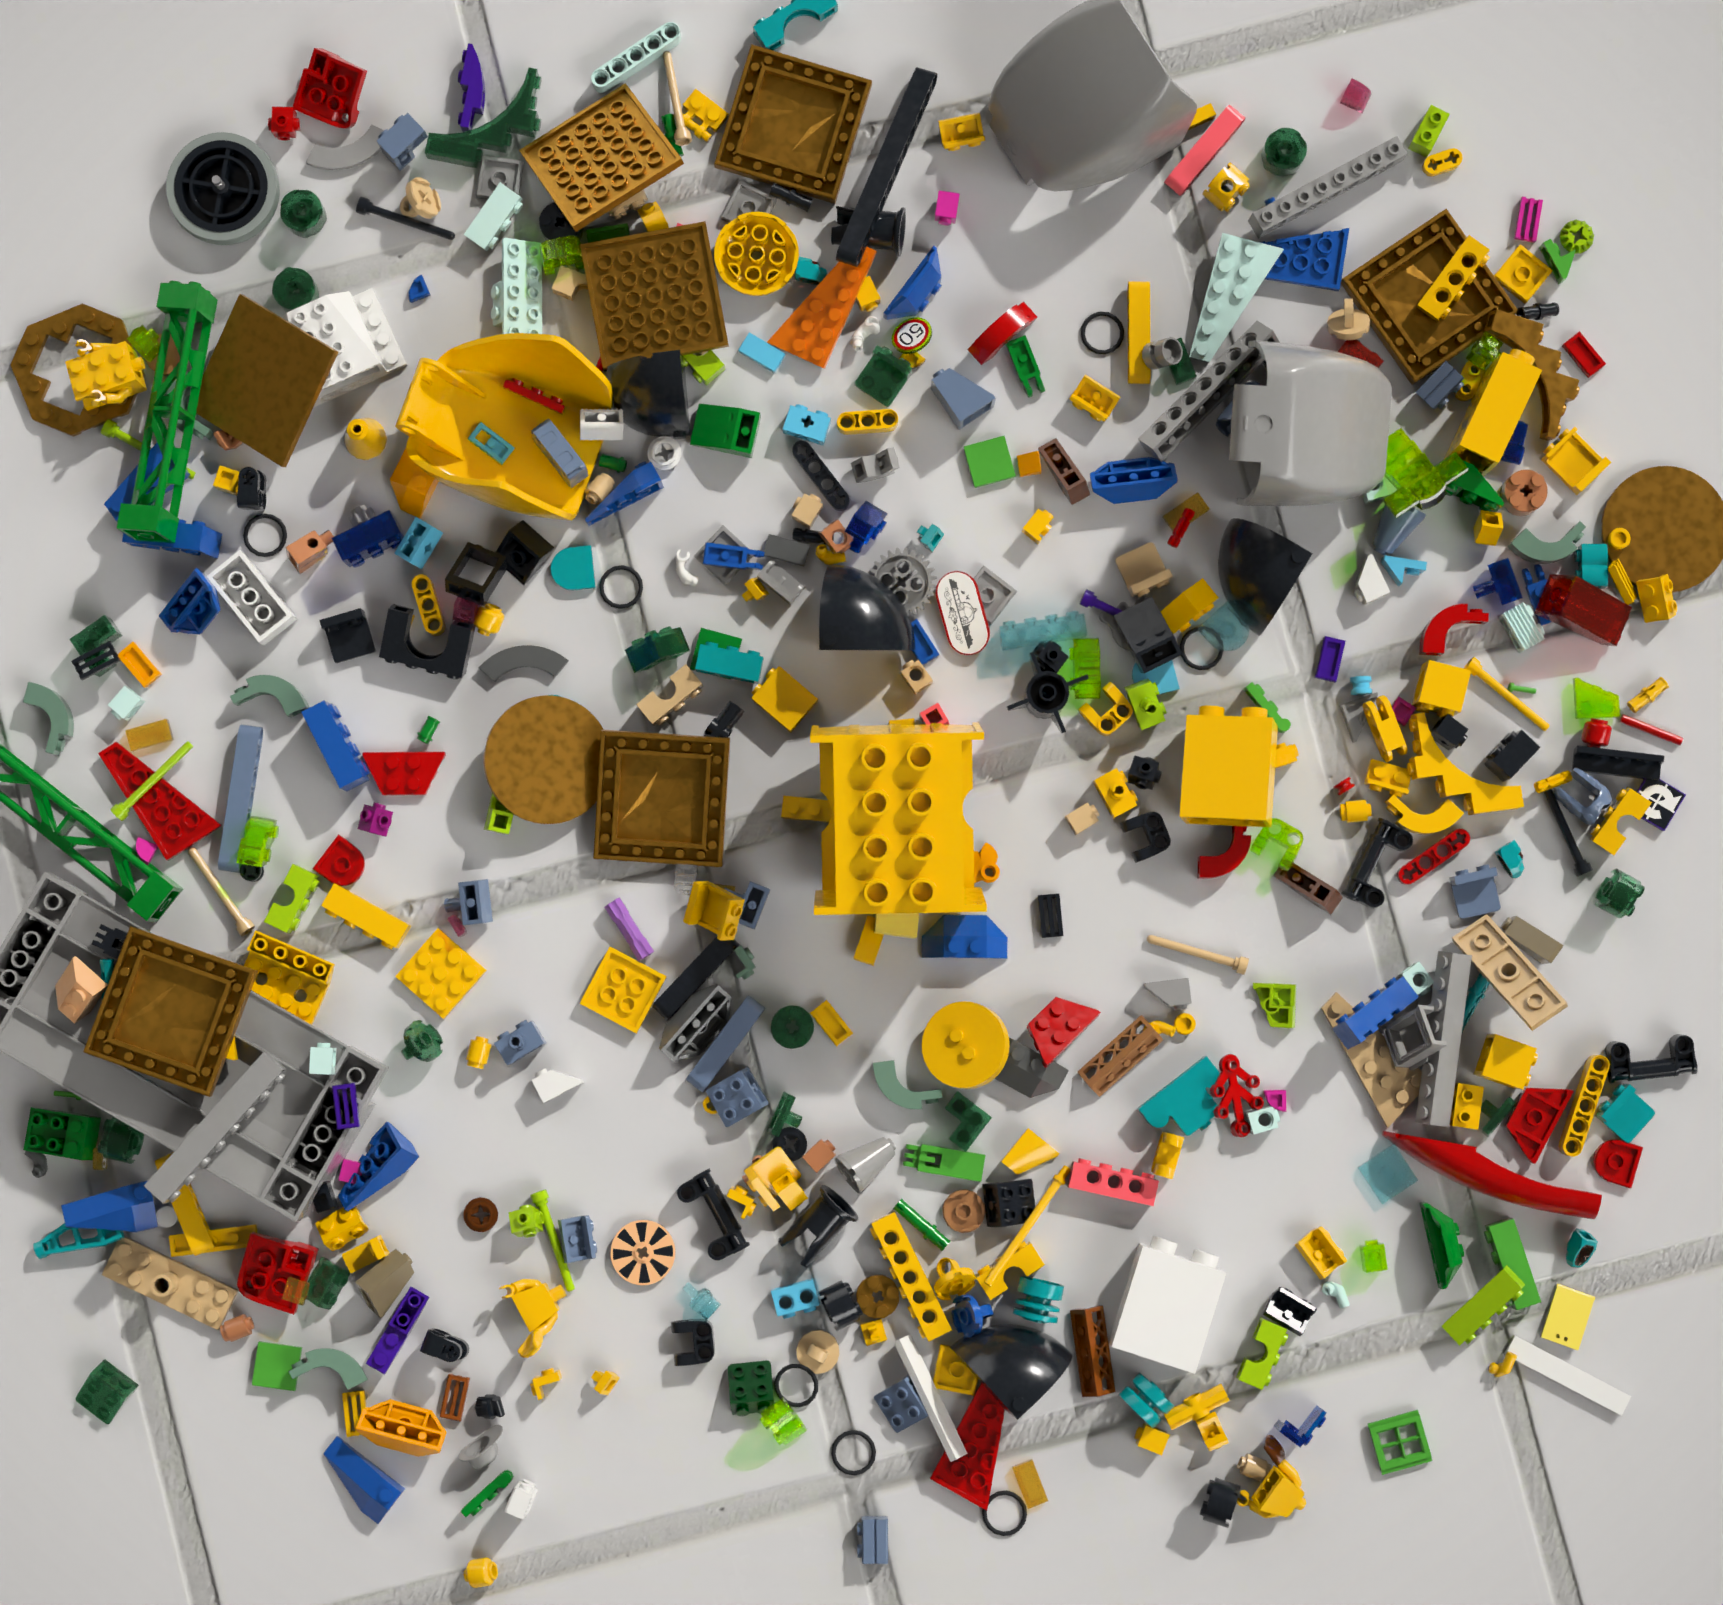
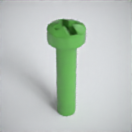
M1511 682L1508 685L1509 692L1514 690L1536 694L1535 688L1516 686Z
M54 1091V1096L73 1097L76 1100L82 1099L72 1092Z

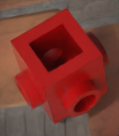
M272 107V118L268 119V128L275 138L282 141L296 138V131L300 130V120L297 118V112L293 107Z

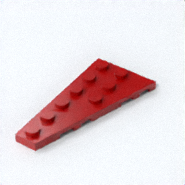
M118 742L113 743L98 753L127 799L155 773V771ZM163 778L132 806L167 861L222 826Z
M981 1383L956 1428L968 1454L951 1462L944 1451L930 1479L987 1511L1005 1409Z

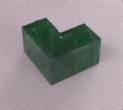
M104 615L69 640L81 656L108 641L113 643L123 635L113 620ZM107 649L85 660V663L107 652ZM109 656L90 666L89 669L91 670L109 661L112 657ZM114 664L94 675L101 677L103 674L114 668L117 664Z
M671 626L661 629L659 633L656 630L644 634V639L639 638L632 641V646L625 649L634 673L649 670L661 662L678 658L690 651L681 627L672 629Z
M956 1091L944 1107L960 1120V1123L948 1139L966 1152L992 1117Z

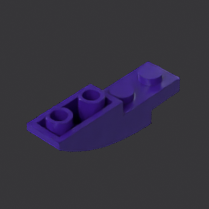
M468 43L467 50H463L462 54L463 70H460L458 74V83H460L462 90L467 91L462 96L464 109L463 112L459 113L458 125H460L462 132L471 134L475 114H484L485 81L473 44Z
M413 1287L409 1288L384 1334L367 1360L366 1364L384 1375L386 1374L430 1298L429 1296Z

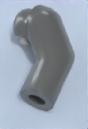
M25 1151L24 1154L34 1161L33 1176L36 1178L44 1176L48 1170L46 1156L42 1153Z

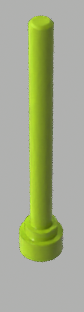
M110 419L105 422L101 429L102 435L108 438L116 437L141 451V441L121 431L116 422ZM186 468L190 473L188 478L193 479L196 473Z
M189 741L182 745L127 800L119 804L116 803L110 809L111 812L119 820L124 821L129 816L130 808L193 748V745Z
M541 1190L531 1194L530 1197L532 1203H535L536 1207L538 1206L539 1210L543 1213L544 1225L566 1290L569 1292L574 1290L575 1286L567 1263H564L563 1251L547 1206V1198H549L547 1190Z

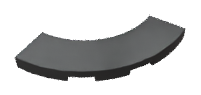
M522 645L507 648L492 655L478 668L494 682L507 672L521 667L538 668L556 677L569 660L557 652L544 647Z

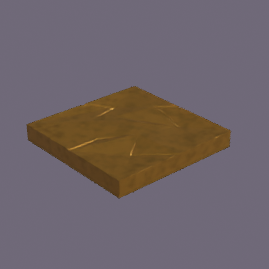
M751 44L715 159V168L770 185L776 183L789 190L794 189L797 193L836 204L871 91L872 80Z
M1447 209L1341 280V285L1350 298H1353L1357 308L1369 316L1371 328L1411 385H1414L1439 368L1445 361L1448 362L1488 335L1484 333L1489 312L1498 309L1517 315L1516 306L1486 264L1483 268L1479 266L1474 273L1477 276L1470 285L1465 284L1462 288L1464 294L1458 302L1453 300L1449 306L1451 311L1444 320L1440 318L1436 322L1417 308L1420 300L1467 238ZM1467 257L1462 260V265L1469 268L1474 265V262L1471 258ZM1452 275L1449 277V282L1452 285H1458L1461 279L1457 275ZM1440 292L1436 295V299L1443 303L1448 300V296L1446 293Z
M601 730L593 859L722 867L730 738Z
M130 926L83 1052L212 1097L258 971Z

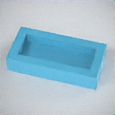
M750 332L738 350L741 354L774 373L786 356L784 352Z

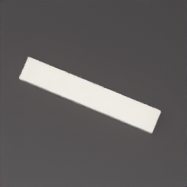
M911 1334L895 1341L894 1344L949 1460L952 1462L968 1454Z
M1513 1335L1504 1353L1506 1355L1507 1351L1516 1354V1361L1621 1416L1631 1398L1630 1395Z

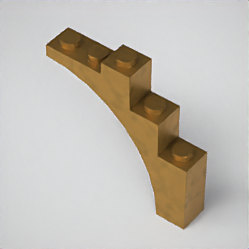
M1498 309L1491 311L1488 314L1484 333L1499 339L1512 349L1522 350L1535 358L1533 366L1542 370L1536 383L1542 404L1540 439L1546 441L1555 439L1561 429L1559 423L1566 411L1565 403L1573 401L1578 396L1579 379L1556 373L1562 362L1560 359L1561 352L1538 345L1544 335L1542 331L1544 324Z

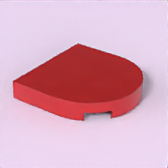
M338 834L312 869L333 884L347 886L360 879L365 869V860L357 847Z
M1621 1140L1605 1141L1596 1149L1593 1157V1164L1597 1174L1605 1181L1632 1188L1643 1147Z

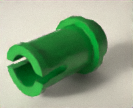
M602 453L599 467L616 470L617 473L625 472L627 460H624V457L617 458Z
M428 716L421 731L417 732V739L425 744H429L430 741L432 742L433 739L431 738L440 721Z

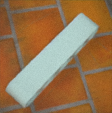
M674 22L665 23L596 69L591 76L594 89L599 93L610 91L661 57L665 51H670L676 47L681 41L679 26ZM670 31L677 33L673 38L667 37L666 34ZM657 43L659 47L657 49H650L649 45ZM635 54L642 56L638 61L631 60ZM615 67H624V70L622 72H614ZM599 78L607 79L604 84L596 83Z

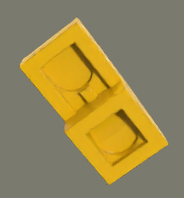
M867 916L853 959L874 966L884 934L874 933L875 918Z

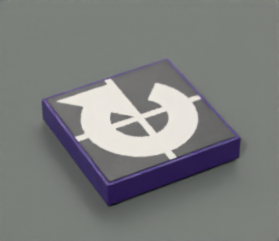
M1643 779L1636 792L1652 803L1641 819L1659 830L1665 831L1686 794L1661 779L1659 781Z

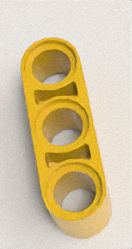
M892 409L844 412L837 418V428L843 435L891 432L898 426V415ZM886 416H891L895 421L891 425H886L883 419ZM867 417L871 418L874 422L868 427L862 424V420ZM844 419H849L852 425L849 428H844L840 423Z
M418 574L412 580V588L424 628L432 636H440L445 632L446 625L434 584L426 575ZM426 580L428 582L427 588L418 590V583ZM432 600L434 602L433 608L431 610H424V603ZM439 621V628L435 631L430 630L431 622Z

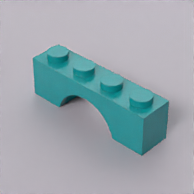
M792 0L788 6L777 8L770 17L759 19L755 26H753L754 35L763 48L775 50L785 44L784 31L791 20L799 16H810L821 22L838 11L836 0Z

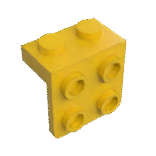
M779 1146L744 1170L749 1179L746 1182L753 1192L758 1191L760 1194L758 1198L764 1207L769 1205L773 1212L780 1205L775 1198L778 1194L771 1183L788 1171L796 1181L801 1178L799 1170Z

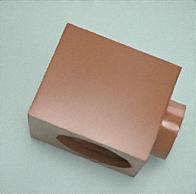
M839 520L833 521L818 533L833 554L837 552L844 553L851 547L849 543L853 541ZM835 532L842 536L840 544H835L832 540Z
M820 1139L802 1158L817 1173L836 1156L833 1152L836 1148L828 1139L825 1142Z

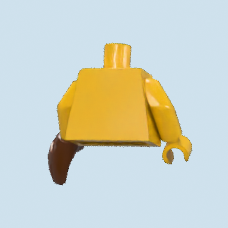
M1268 1435L1265 1438L1264 1449L1275 1465L1251 1499H1249L1250 1495L1246 1490L1240 1491V1495L1244 1496L1246 1500L1238 1498L1237 1504L1242 1507L1248 1505L1250 1510L1263 1518L1288 1517L1294 1509L1302 1510L1306 1505V1500L1303 1498L1304 1491L1301 1488L1302 1482L1297 1470L1285 1460V1452L1279 1441L1273 1435Z

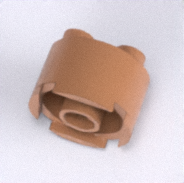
M1517 471L1501 486L1500 498L1505 502L1503 506L1513 515H1529L1545 502L1548 493L1547 484L1544 477L1535 471ZM1522 489L1524 490V492L1527 493V495H1526L1525 497H1524V493H1520V491H1521Z

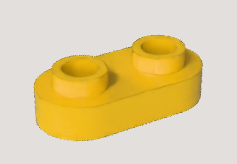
M1470 360L1463 366L1460 374L1464 377L1462 380L1463 386H1467L1469 392H1464L1462 386L1456 394L1454 393L1458 400L1469 401L1474 397L1485 372L1484 366L1480 361ZM1471 367L1477 368V373H1472Z

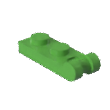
M1251 682L1243 689L1257 707L1268 710L1267 717H1273L1278 725L1279 733L1289 730L1291 726L1290 721L1280 717L1277 713V706L1273 701H1267L1263 696L1265 692L1259 684L1254 685Z

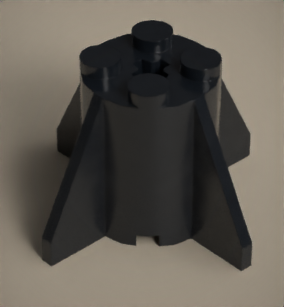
M1033 651L1029 653L1034 676L1025 689L1024 700L1007 706V710L1027 708L1036 718H1051L1061 734H1063L1066 730L1059 713L1068 701L1069 690L1088 680L1089 677L1086 674L1066 682L1064 677L1052 671L1042 672ZM1042 692L1050 694L1051 696L1049 697V699L1044 698L1042 696Z

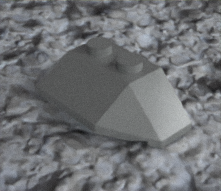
M718 984L694 992L666 1023L659 1049L674 1062L700 1055L728 1023L732 997Z
M1009 1037L1008 1058L1004 1068L995 1079L1029 1098L1058 1090L1069 1070L1054 1061L1045 1068L1039 1053Z

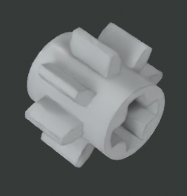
M361 505L351 511L353 516L349 520L355 529L359 527L360 531H364L375 525L373 519L377 518L371 507L367 509L365 505Z

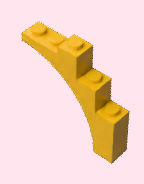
M1425 712L1411 715L1409 729L1413 732L1412 748L1413 752L1417 755V757L1410 758L1409 763H1407V771L1411 775L1412 780L1437 777L1435 788L1437 793L1440 794V798L1465 794L1463 805L1465 811H1468V815L1524 807L1521 786L1488 784L1462 772L1444 756L1436 745L1428 728Z

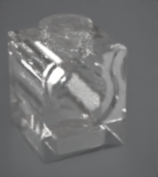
M676 864L674 890H679V895L691 894L693 882H696L698 878V865Z

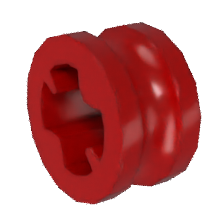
M1350 777L1333 786L1334 789L1338 790V795L1355 786L1354 783L1350 782Z

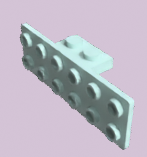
M511 238L502 239V280L493 284L491 289V297L493 299L491 318L493 319V326L502 327V334H542V243Z

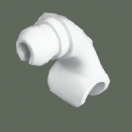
M869 316L851 337L850 343L855 351L863 349V343L867 336L870 334L876 335L880 332L879 320L876 317Z
M679 549L675 555L676 573L684 585L696 586L699 578L691 575L684 567V564L690 559V553H687L686 558H680L681 549Z

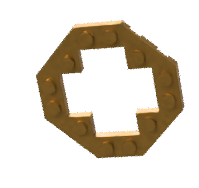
M83 303L27 326L10 364L32 419L73 437L85 430L105 424L108 419L112 420L129 414L137 396L135 394L129 396L122 403L106 404L88 411L83 407L80 416L44 401L51 382L32 373L48 336L68 344L76 325H79L113 339L111 344L126 341L135 350L122 319Z

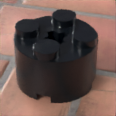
M555 202L543 209L539 217V225L543 237L549 245L555 248L568 249L575 246L581 240L583 228L575 232ZM563 223L565 224V227L562 228L561 226H558V224Z
M841 1280L818 1292L819 1296H824L821 1302L830 1321H833L834 1324L837 1323V1326L834 1327L836 1331L859 1321L860 1316L863 1315L858 1302H853L851 1298L854 1293L849 1283H843Z
M1216 1477L1215 1480L1210 1479L1206 1494L1210 1496L1208 1502L1203 1501L1200 1510L1203 1520L1228 1528L1229 1523L1226 1522V1519L1231 1520L1238 1499V1494L1235 1493V1490L1240 1491L1241 1486Z

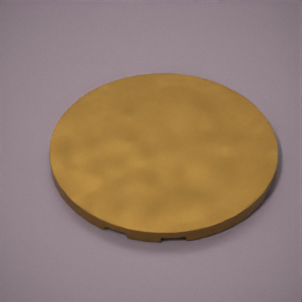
M1674 466L1651 467L1628 477L1609 497L1601 519L1602 544H1607L1608 557L1611 562L1617 559L1620 560L1633 585L1637 586L1636 582L1638 580L1656 578L1668 574L1669 579L1673 583L1672 593L1680 592L1703 582L1722 562L1723 500L1713 486L1699 475ZM1616 528L1626 529L1631 537L1629 545L1622 550H1615L1608 544V535Z
M552 695L536 696L514 704L494 723L487 737L483 764L485 776L492 793L507 810L526 821L539 824H557L577 818L597 802L600 732L604 730L603 727L585 707L564 697Z

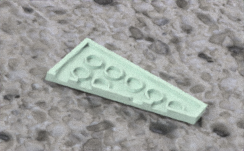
M1222 233L1189 358L1208 363L1211 361L1284 250L1283 248Z

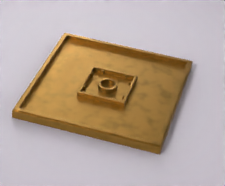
M239 294L203 374L196 414L281 467H286L337 357L338 351L245 295Z

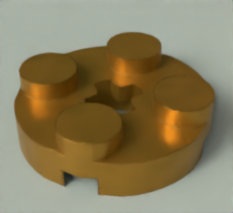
M881 1274L872 1275L865 1278L858 1286L856 1293L857 1302L865 1315L871 1318H885L897 1308L899 1290L891 1278ZM882 1291L883 1301L874 1302L872 1293Z

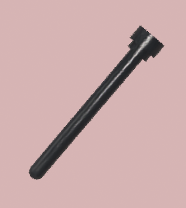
M360 197L357 203L356 213L365 216L372 213L449 240L455 238V233L375 206L370 202V199Z
M1552 789L1544 791L1575 861L1574 872L1578 877L1592 871L1590 862L1587 863L1586 859L1583 860Z

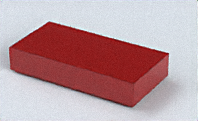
M1580 331L1562 345L1587 378L1606 365Z

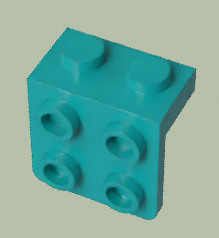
M1623 1083V1085L1620 1084L1612 1092L1613 1096L1608 1101L1606 1100L1598 1108L1599 1112L1595 1116L1623 1141L1630 1143L1653 1118L1655 1111L1634 1093L1636 1089L1632 1085Z

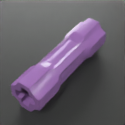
M620 898L615 899L604 907L623 934L638 961L643 960L654 952Z

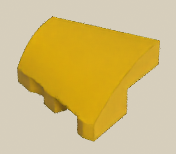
M1027 1128L1001 1162L1019 1175L1057 1157L1060 1153Z

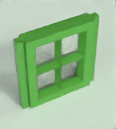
M1418 1410L1367 1423L1382 1475L1432 1461Z

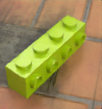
M1506 1265L1441 1327L1459 1346L1464 1341L1469 1344L1477 1336L1474 1333L1477 1329L1481 1327L1484 1330L1492 1322L1490 1318L1495 1313L1499 1316L1508 1308L1506 1303L1510 1299L1516 1301L1524 1293L1521 1289L1525 1284Z

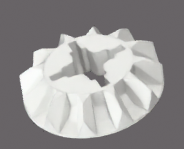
M658 437L648 447V459L654 467L660 470H670L677 466L681 459L680 445L671 437ZM662 445L666 451L671 452L668 454L667 462L663 456H657L662 453Z

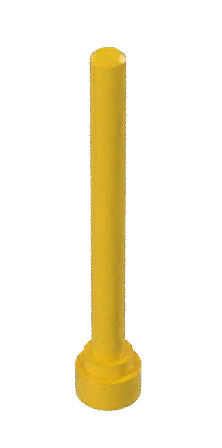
M1473 657L1464 666L1463 669L1470 670L1473 676L1477 675L1540 729L1546 731L1549 728L1547 722L1485 672L1478 659Z

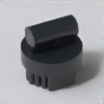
M486 1394L476 1399L475 1411L477 1417L494 1419L496 1416L503 1417L505 1415L499 1396Z

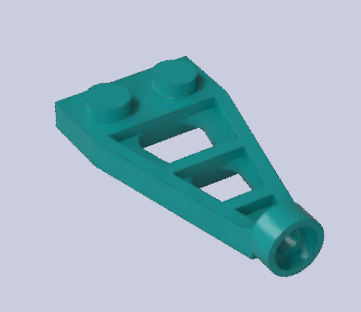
M64 1223L41 1241L34 1243L33 1248L36 1256L42 1259L52 1254L107 1246L125 1238L122 1230L97 1229V1236L83 1239L78 1228L66 1227ZM72 1230L75 1242L61 1246L58 1237L64 1232Z

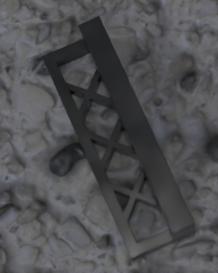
M1577 745L1573 752L1572 770L1579 768L1587 773L1659 781L1664 756Z

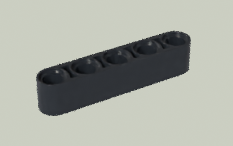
M716 937L652 1004V1007L668 1021L739 946V943L736 940L720 941Z

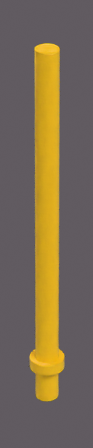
M1064 1165L1058 1175H1054V1181L984 1281L985 1284L992 1287L1059 1187L1065 1184V1178L1071 1171L1070 1168Z

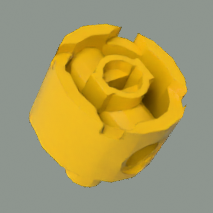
M1231 162L1228 163L1227 168L1224 167L1209 183V192L1204 190L1202 193L1216 208L1226 212L1235 205V198L1238 195L1243 196L1250 188L1248 183L1250 179ZM1228 184L1233 189L1230 192H1224L1222 187Z

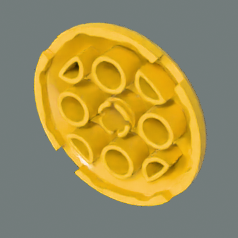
M748 212L737 216L720 231L715 243L714 259L719 275L732 289L745 295L763 296L781 289L792 278L797 268L799 248L795 235L783 220L765 212ZM755 251L761 252L762 257L754 260L751 257L752 253Z

